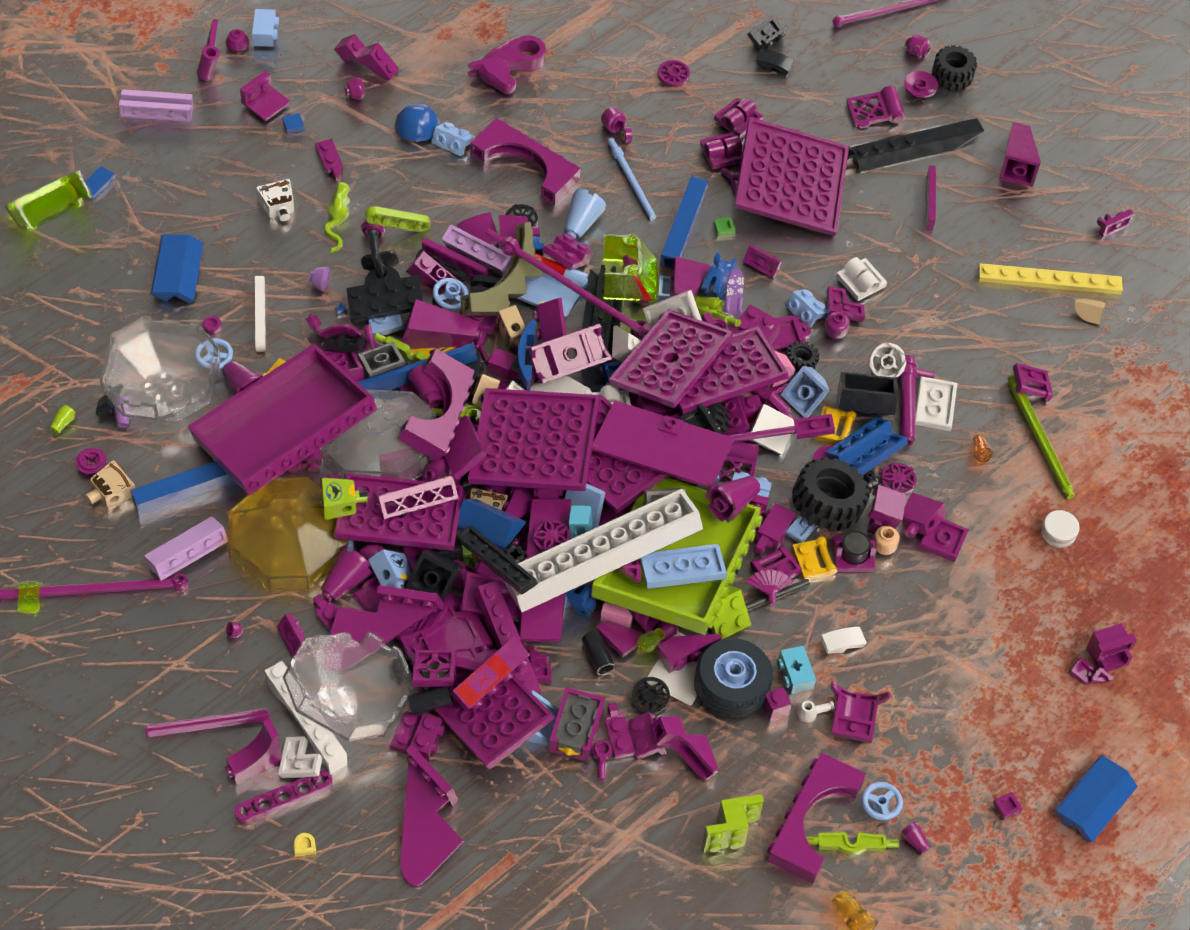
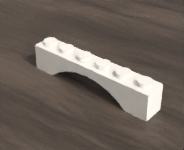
M283 661L264 670L266 684L275 697L294 716L315 753L323 757L322 765L326 771L332 774L347 765V753Z

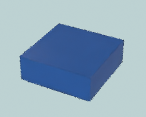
M300 113L283 117L287 134L304 130Z

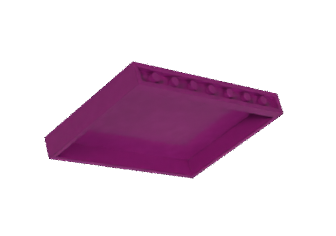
M312 344L187 427L194 440L250 496L377 411L378 408L373 396L318 346Z

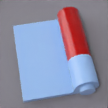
M535 253V258H541V262L584 290L588 288L589 274L576 269L570 270L557 261ZM543 272V277L535 280H525L527 294L517 299L537 307L540 302L562 298L564 318L566 319L580 295Z

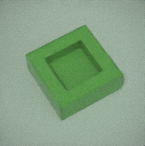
M732 217L714 219L713 224L717 237L735 235L736 230Z

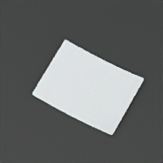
M677 631V634H676L675 636H686V635H684V634H682V633H680V632ZM658 659L648 677H656L664 681L669 688L670 696L688 705H692L697 697L694 677L698 661H692L681 670H674L669 673L662 661ZM648 681V683L652 687L657 683L653 681Z

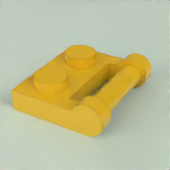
M823 406L821 415L832 414L835 434L817 436L815 439L836 445L849 436L856 413L854 411L847 412ZM839 420H845L841 436H836Z
M825 537L792 545L796 562L802 568L801 576L803 580L831 576L837 573L836 565L832 563ZM819 548L825 568L820 567L814 549Z

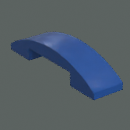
M532 320L525 328L518 348L519 378L524 389L530 391L532 365H525L526 346H534L536 320Z

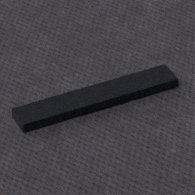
M470 525L456 534V540L521 595L538 585L536 578L473 526Z

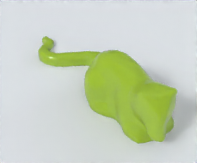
M338 182L336 192L331 197L332 203L327 207L328 215L332 221L325 224L324 232L327 236L338 242L335 247L331 248L330 254H333L335 250H339L343 246L341 237L330 229L345 222L349 216L347 206L350 203V199L347 195L350 187L343 182Z

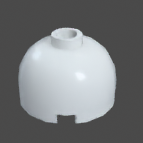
M881 343L875 346L868 357V365L871 372L876 376L899 377L906 366L905 353L898 345L893 343Z

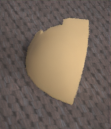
M1090 299L1075 300V310L1083 320L1100 324L1105 306L1104 302Z

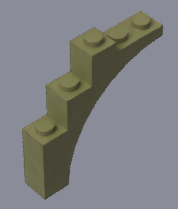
M524 222L515 226V239L519 243L520 249L535 258L531 222ZM513 255L505 274L493 287L484 292L469 293L460 297L462 316H498L500 310L510 307L508 298H518L527 294L525 280H535L543 277V271L518 255Z

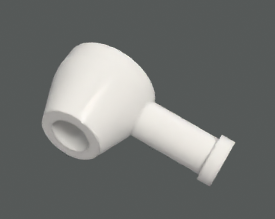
M804 701L798 706L796 715L800 721L810 723L815 720L818 713L835 711V705L833 701L817 706L811 701Z

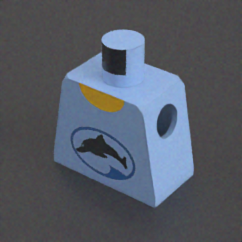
M381 550L368 559L382 586L406 589L405 586L412 574L404 553Z

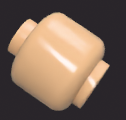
M890 526L878 528L873 538L876 551L884 555L895 552L899 543V533Z

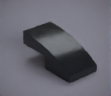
M763 48L759 50L755 62L770 70L773 67L785 75L790 72L794 61L784 54Z
M344 333L327 336L321 345L322 348L331 351L356 352L362 349L365 340L363 336L346 339Z

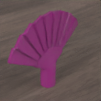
M771 569L754 573L746 583L766 594L769 606H776V594L792 583L793 580L785 573Z

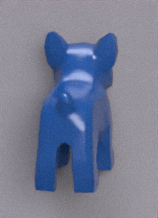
M716 253L713 261L714 265L708 271L701 288L702 293L708 295L711 287L714 286L713 292L716 294V297L722 300L728 278L731 275V271L735 268L737 260L733 259L728 262L722 260L720 254Z

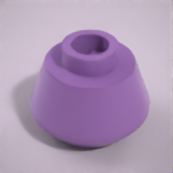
M321 267L311 271L309 282H312V286L319 291H325L330 281V269L328 267Z

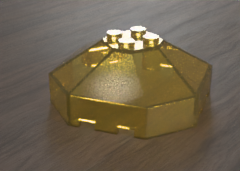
M308 477L275 478L252 495L245 497L228 512L229 559L234 563L238 562L246 573L252 578H257L261 581L263 587L268 591L310 590L318 578L324 577L329 573L333 565L332 557L344 545L348 544V539L335 538L338 518L325 520L322 488Z

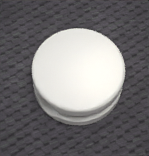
M1062 510L1053 511L1044 520L1041 528L1042 537L1053 547H1068L1076 540L1079 532V522L1069 512Z

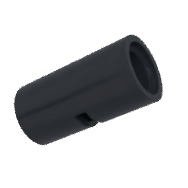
M595 630L585 634L581 641L596 673L604 675L611 672L615 668V663L600 632Z
M440 686L408 695L412 714L417 715L454 704L453 696L450 694V687Z

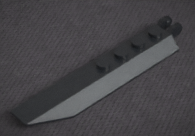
M978 118L851 145L849 146L846 165L858 164L859 173L952 152L983 133L984 129Z
M601 265L598 275L593 270H590L587 291L617 311L622 312L626 274L617 277L615 275L616 266H612L611 274H605V265ZM586 300L582 329L600 324L601 337L606 350L612 357L613 327H620V321ZM612 357L611 360L581 370L583 385L590 388L591 392H600L601 388L607 383L616 359Z

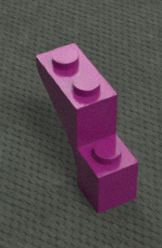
M355 34L342 38L334 48L335 52L344 62H359L387 81L391 80L399 70L398 66L379 43L365 47Z
M660 716L650 726L655 744L674 749L701 780L709 781L719 771L707 736L686 734L680 717Z

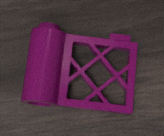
M218 19L212 20L207 45L202 50L197 69V76L204 81L213 79L220 51L215 47Z
M886 86L880 92L847 98V105L854 125L860 129L870 127V124L888 120L893 123H899L905 118L903 106L894 86ZM871 99H878L876 105L869 102ZM858 102L862 105L860 108L854 107L852 103ZM865 106L872 108V111L868 113L863 111ZM877 110L883 113V116L877 117L873 114ZM861 114L866 116V119L858 121L857 117Z
M733 442L725 460L733 468L727 472L721 468L720 472L722 475L719 476V480L725 477L728 482L732 481L728 475L735 470L737 473L741 472L739 468L743 465L751 466V472L748 474L754 477L759 445Z

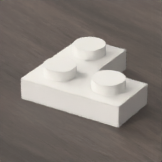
M305 736L286 737L278 772L281 778L319 776L323 757L320 754H305L308 739Z

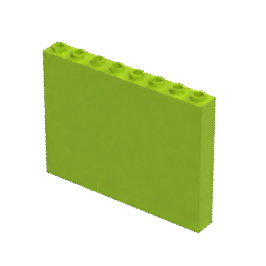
M665 478L652 489H686V495L699 511L703 529L654 552L719 544L727 578L647 589L642 566L641 583H637L622 574L619 567L595 579L592 584V597L705 635L708 628L713 627L715 613L718 614L720 612L722 598L726 599L728 595V585L733 584L735 580L736 569L739 570L742 565V556L747 555L749 541L753 542L756 534L755 528H759L761 525V508L748 504L731 522L719 521L708 507L710 501L709 498L706 499L707 490ZM644 494L636 500L630 512L645 506Z

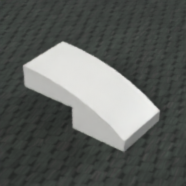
M860 627L839 629L820 636L827 654L843 653L847 648H863L867 644Z

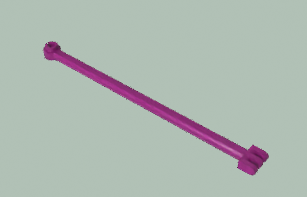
M178 573L173 578H167L162 581L152 579L0 590V600L165 588L184 591L188 587V578L184 574Z

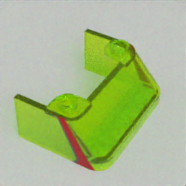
M76 171L5 205V208L20 229L29 232L37 228V223L71 206H74L76 209L85 204L84 200L93 196L80 171Z
M605 234L603 260L623 261L622 257L628 254L638 261V266L630 264L624 268V273L605 272L603 299L656 300L659 295L657 257L637 235Z

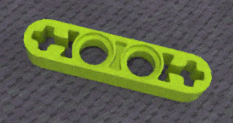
M372 206L365 210L366 221L370 224L416 232H426L431 227L429 217L426 215Z

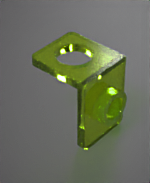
M23 581L19 584L18 611H39L40 588L43 586V582Z

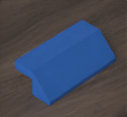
M163 234L160 239L150 294L165 302L173 296L189 304L194 301L204 243L190 235Z
M875 417L831 447L825 454L830 460L835 458L839 459L840 462L845 461L849 463V466H854L859 474L864 475L908 444L907 437L892 432L890 420Z
M1100 755L1054 811L1064 826L1077 827L1086 842H1093L1138 786L1127 770L1104 755Z

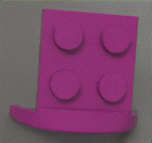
M832 680L831 690L837 696L831 735L872 743L878 705L888 701L891 692L877 695L856 693L840 687Z

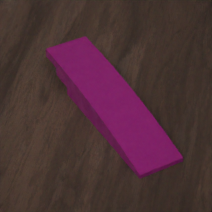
M532 499L527 544L528 556H526V559L542 553L535 545L534 532L545 520H559L566 523L569 527L571 499ZM567 531L563 535L565 539H567ZM537 540L541 546H544V541ZM566 592L522 612L520 635L522 642H561Z

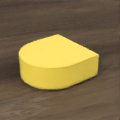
M301 833L294 839L295 857L316 854L315 839L311 834Z

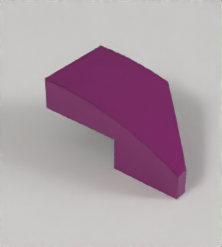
M640 558L620 567L622 574L637 583H641Z
M530 645V664L538 684L551 683L552 676L551 663L548 662L549 656L545 653L542 655L536 651L535 646Z
M1082 657L1076 661L1068 674L1084 685L1110 682L1113 679L1101 667L1098 669L1094 668Z

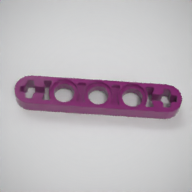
M322 770L319 772V776L303 777L244 801L235 807V818L239 823L247 824L322 794L332 787V776L329 772ZM323 778L326 780V784L323 785L319 779ZM301 785L309 787L307 793H300L297 789ZM281 793H287L290 798L287 801H280L278 796ZM262 801H268L270 806L267 809H260L258 804ZM253 805H255L256 813H254V810L252 809ZM245 810L248 812V815L244 817L241 811Z

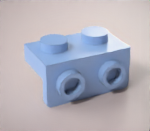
M445 122L435 127L431 142L462 156L465 147L471 144L475 136L471 135L467 130L458 129L452 123Z
M805 289L793 291L785 303V307L794 315H797L801 322L807 323L809 327H812L817 319L828 316V310L825 308V305L817 301L813 294Z

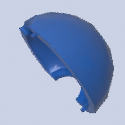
M425 104L406 106L397 115L395 122L397 134L401 138L414 142L427 141L433 138L435 127L440 125L436 113Z

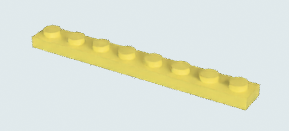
M982 263L978 267L979 282L1121 295L1123 291L1122 276Z

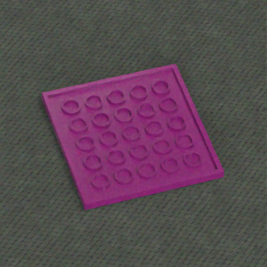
M750 117L747 123L734 208L835 236L838 229L849 146Z
M486 388L477 434L487 455L470 469L468 476L469 484L586 491L600 395Z

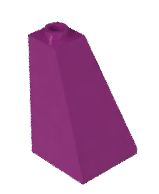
M1013 122L999 179L1033 187L1041 163L1030 126Z
M416 299L406 320L400 342L409 345L410 349L462 347L478 339L480 330L477 329L479 321Z

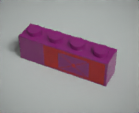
M513 637L450 694L466 712L470 709L475 711L483 703L481 699L485 695L490 697L498 690L497 684L501 681L505 684L513 677L511 672L515 668L520 670L528 663L526 659L530 654Z

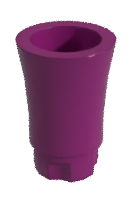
M424 365L414 368L408 374V379L415 387L427 409L438 408L443 403L438 386L427 374L422 372Z

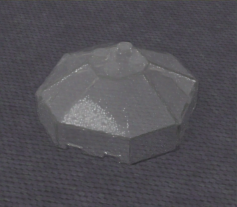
M143 316L112 333L110 348L107 349L104 360L105 366L100 374L102 391L122 416L179 423L210 405L221 361L220 352L217 344L198 322H190L187 325L179 324V320L163 318V321H155L150 316Z
M366 390L373 396L378 410L320 448L323 465L333 475H340V479H346V474L351 473L415 480L422 476L424 467L431 461V458L401 442L397 437L403 423L410 415L423 420L437 419L436 413L414 392Z
M347 632L335 635H315L304 640L286 669L283 680L296 712L342 739L355 741L384 737L413 688L412 674L402 651L395 646L392 649L381 643L383 639L371 632L366 634L361 644L353 640L351 634Z

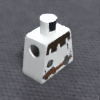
M290 179L256 187L257 199L270 218L279 216L280 221H287L290 218V213L294 212Z

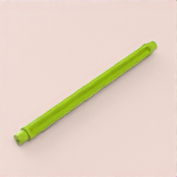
M1010 375L1007 378L1009 387L1018 401L1062 493L1065 494L1067 499H1072L1075 496L1073 487L1026 394L1016 393L1015 376Z

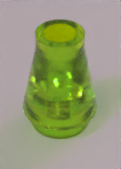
M657 628L654 631L640 635L637 641L639 650L643 653L652 652L660 641L664 639L665 634L663 630Z

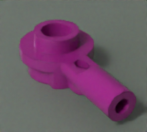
M604 740L596 742L592 748V754L598 760L597 780L599 781L606 780V760L611 757L613 751L610 743Z

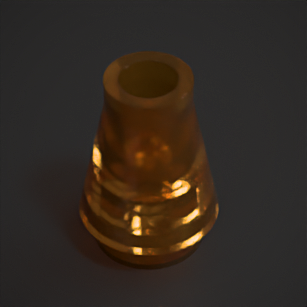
M977 434L973 437L974 457L979 462H987L992 458L993 451L985 440L984 435Z

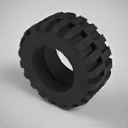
M818 458L808 462L800 471L792 490V501L795 503L794 506L797 512L800 511V516L803 519L806 518L811 525L815 524L818 526L817 528H826L828 531H835V529L841 531L856 524L869 501L870 492L867 482L864 481V476L861 473L859 474L854 466L851 467L848 465L849 463L845 461L840 462L839 459L835 458L832 460L829 458H822L820 460ZM820 489L831 491L841 499L832 498Z

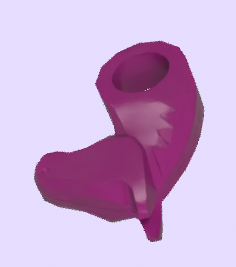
M532 35L508 40L493 48L481 60L469 63L468 68L473 70L467 74L469 77H481L487 85L496 88L503 94L510 95L516 89V81L510 75V71L534 72L542 68L546 55L545 43L540 38ZM523 52H532V53H534L535 55L527 56V55H524V54H522V53H523Z

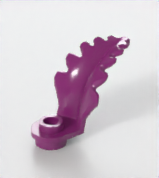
M309 314V317L306 318V322L313 332L317 330L322 337L341 333L354 337L363 336V332L359 331L357 327H351V324L343 325L339 323L321 329L320 325L322 323L317 315Z

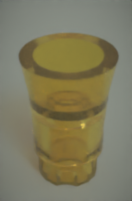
M849 890L840 891L832 899L836 911L842 917L849 930H874L878 921L860 904Z

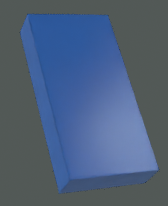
M100 166L79 188L84 196L94 200L116 178L115 173Z

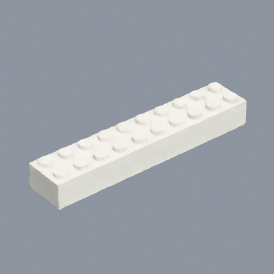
M680 489L518 563L536 578L538 585L521 595L507 582H505L506 587L521 612H524L702 530L699 511L683 489Z

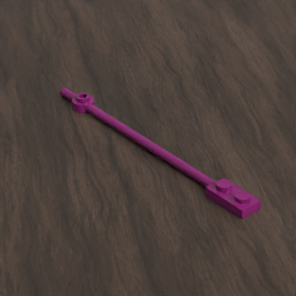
M489 228L485 232L486 236L500 244L504 254L509 256L518 255L638 332L637 338L642 341L653 328L647 323L642 327L520 249L516 239L512 237L503 238Z
M832 414L793 419L794 426L728 436L734 438V442L796 433L797 439L835 434Z

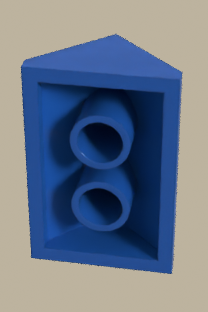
M463 499L459 511L457 529L463 531L471 525L494 545L503 550L526 522L481 500Z

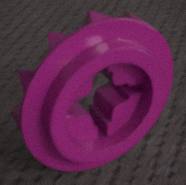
M87 448L77 455L75 460L76 467L80 473L83 472L87 476L89 474L95 475L107 465V457L100 449ZM89 460H90V461H94V460H95V464H94V465H93V464H89V465H88V461H89Z

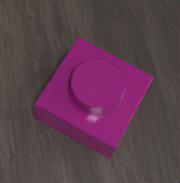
M1013 792L996 798L993 802L1003 820L1017 815L1023 810Z

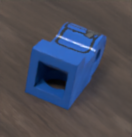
M590 583L580 585L566 593L575 612L584 618H589L597 605L596 599L591 595L592 586Z

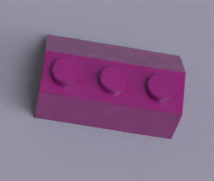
M562 298L538 304L536 311H533V318L538 323L536 338L540 340V344L567 335Z

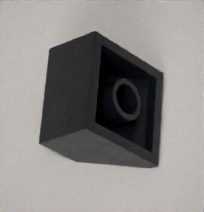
M427 548L421 553L406 588L438 594L444 602L463 566Z

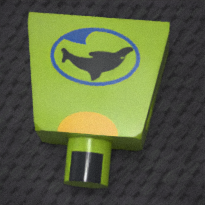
M322 478L325 520L353 515L356 513V503L367 502V490L355 491L353 480Z

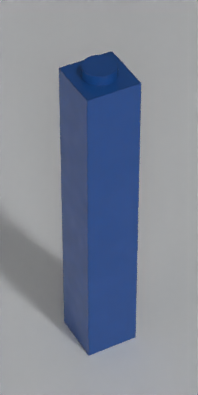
M691 176L663 248L660 266L671 269L675 257L682 258L706 195L707 180Z
M212 462L132 489L131 494L140 516L236 482L216 462Z

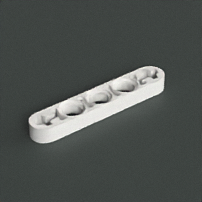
M255 276L256 352H266L265 276Z

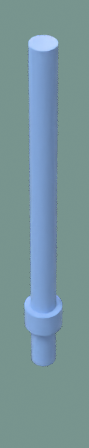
M614 138L608 139L607 142L612 149L613 157L618 160L649 219L654 220L656 215L623 157L622 149L617 146Z

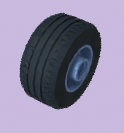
M736 638L719 640L708 646L699 657L694 677L695 691L702 704L718 715L730 718L748 716L763 706L766 694L771 689L773 668L768 656L755 644Z

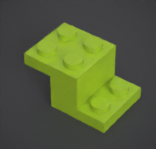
M728 585L729 591L726 599L722 598L720 612L714 615L715 621L711 628L712 633L720 634L722 639L751 626L742 591L731 585Z
M762 794L721 800L717 815L718 824L706 826L702 841L703 851L718 852L725 848L738 849L744 846L749 830L748 823H753L760 818L764 803Z

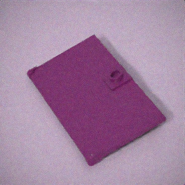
M614 401L592 443V451L710 488L715 485L716 479L732 447L734 438L685 423L670 416H663Z

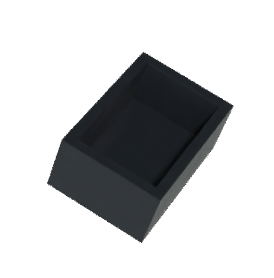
M849 372L840 373L838 385L839 409L847 412L861 411L865 414L895 415L898 401L897 378Z

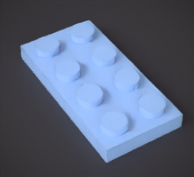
M719 544L657 551L640 558L647 589L727 578Z

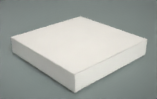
M763 404L750 432L794 426V420ZM791 434L753 439L751 441L778 455H782Z

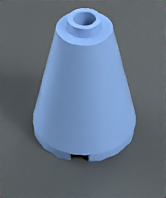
M576 189L573 193L564 227V233L572 235L575 239L582 237L605 211L606 203L601 197L595 193L593 196L588 194L589 190Z

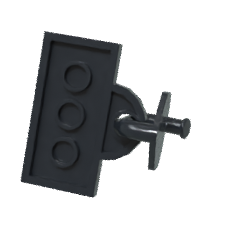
M371 230L367 234L371 254L361 258L363 269L370 271L365 278V284L346 288L352 323L409 313L416 299L423 301L419 275L400 278L399 272L393 268L399 263L397 253L394 251H379L378 232L375 230Z

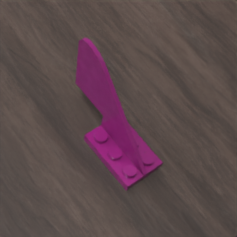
M378 585L377 594L380 596L377 613L338 607L323 656L324 667L329 671H343L353 667L429 614L436 613L437 611L443 612V601L435 593Z
M410 745L406 749L409 757L407 758L408 773L400 865L406 881L412 886H420L464 841L438 813L448 802L454 806L459 801L454 790L413 745Z

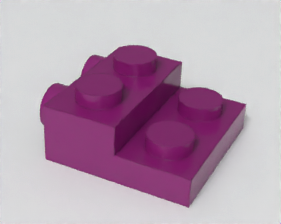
M570 234L556 236L554 243L545 245L542 250L543 253L570 270L587 265L593 254V251L586 244L577 242Z
M404 710L390 743V749L408 754L406 749L413 745L429 761L431 755H435L438 749V738H442L446 726L443 725V719L427 713H423V716L413 715L411 712Z

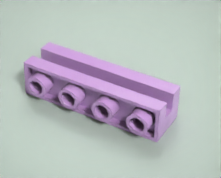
M125 89L121 91L122 100L119 101L120 117L191 122L194 107L192 94Z
M453 225L449 226L441 239L445 243L446 248L488 267L489 270L501 276L505 274L512 259V256L504 254L502 250Z
M211 516L144 555L150 571L153 574L156 573L157 578L162 581L227 543L228 538L224 527Z

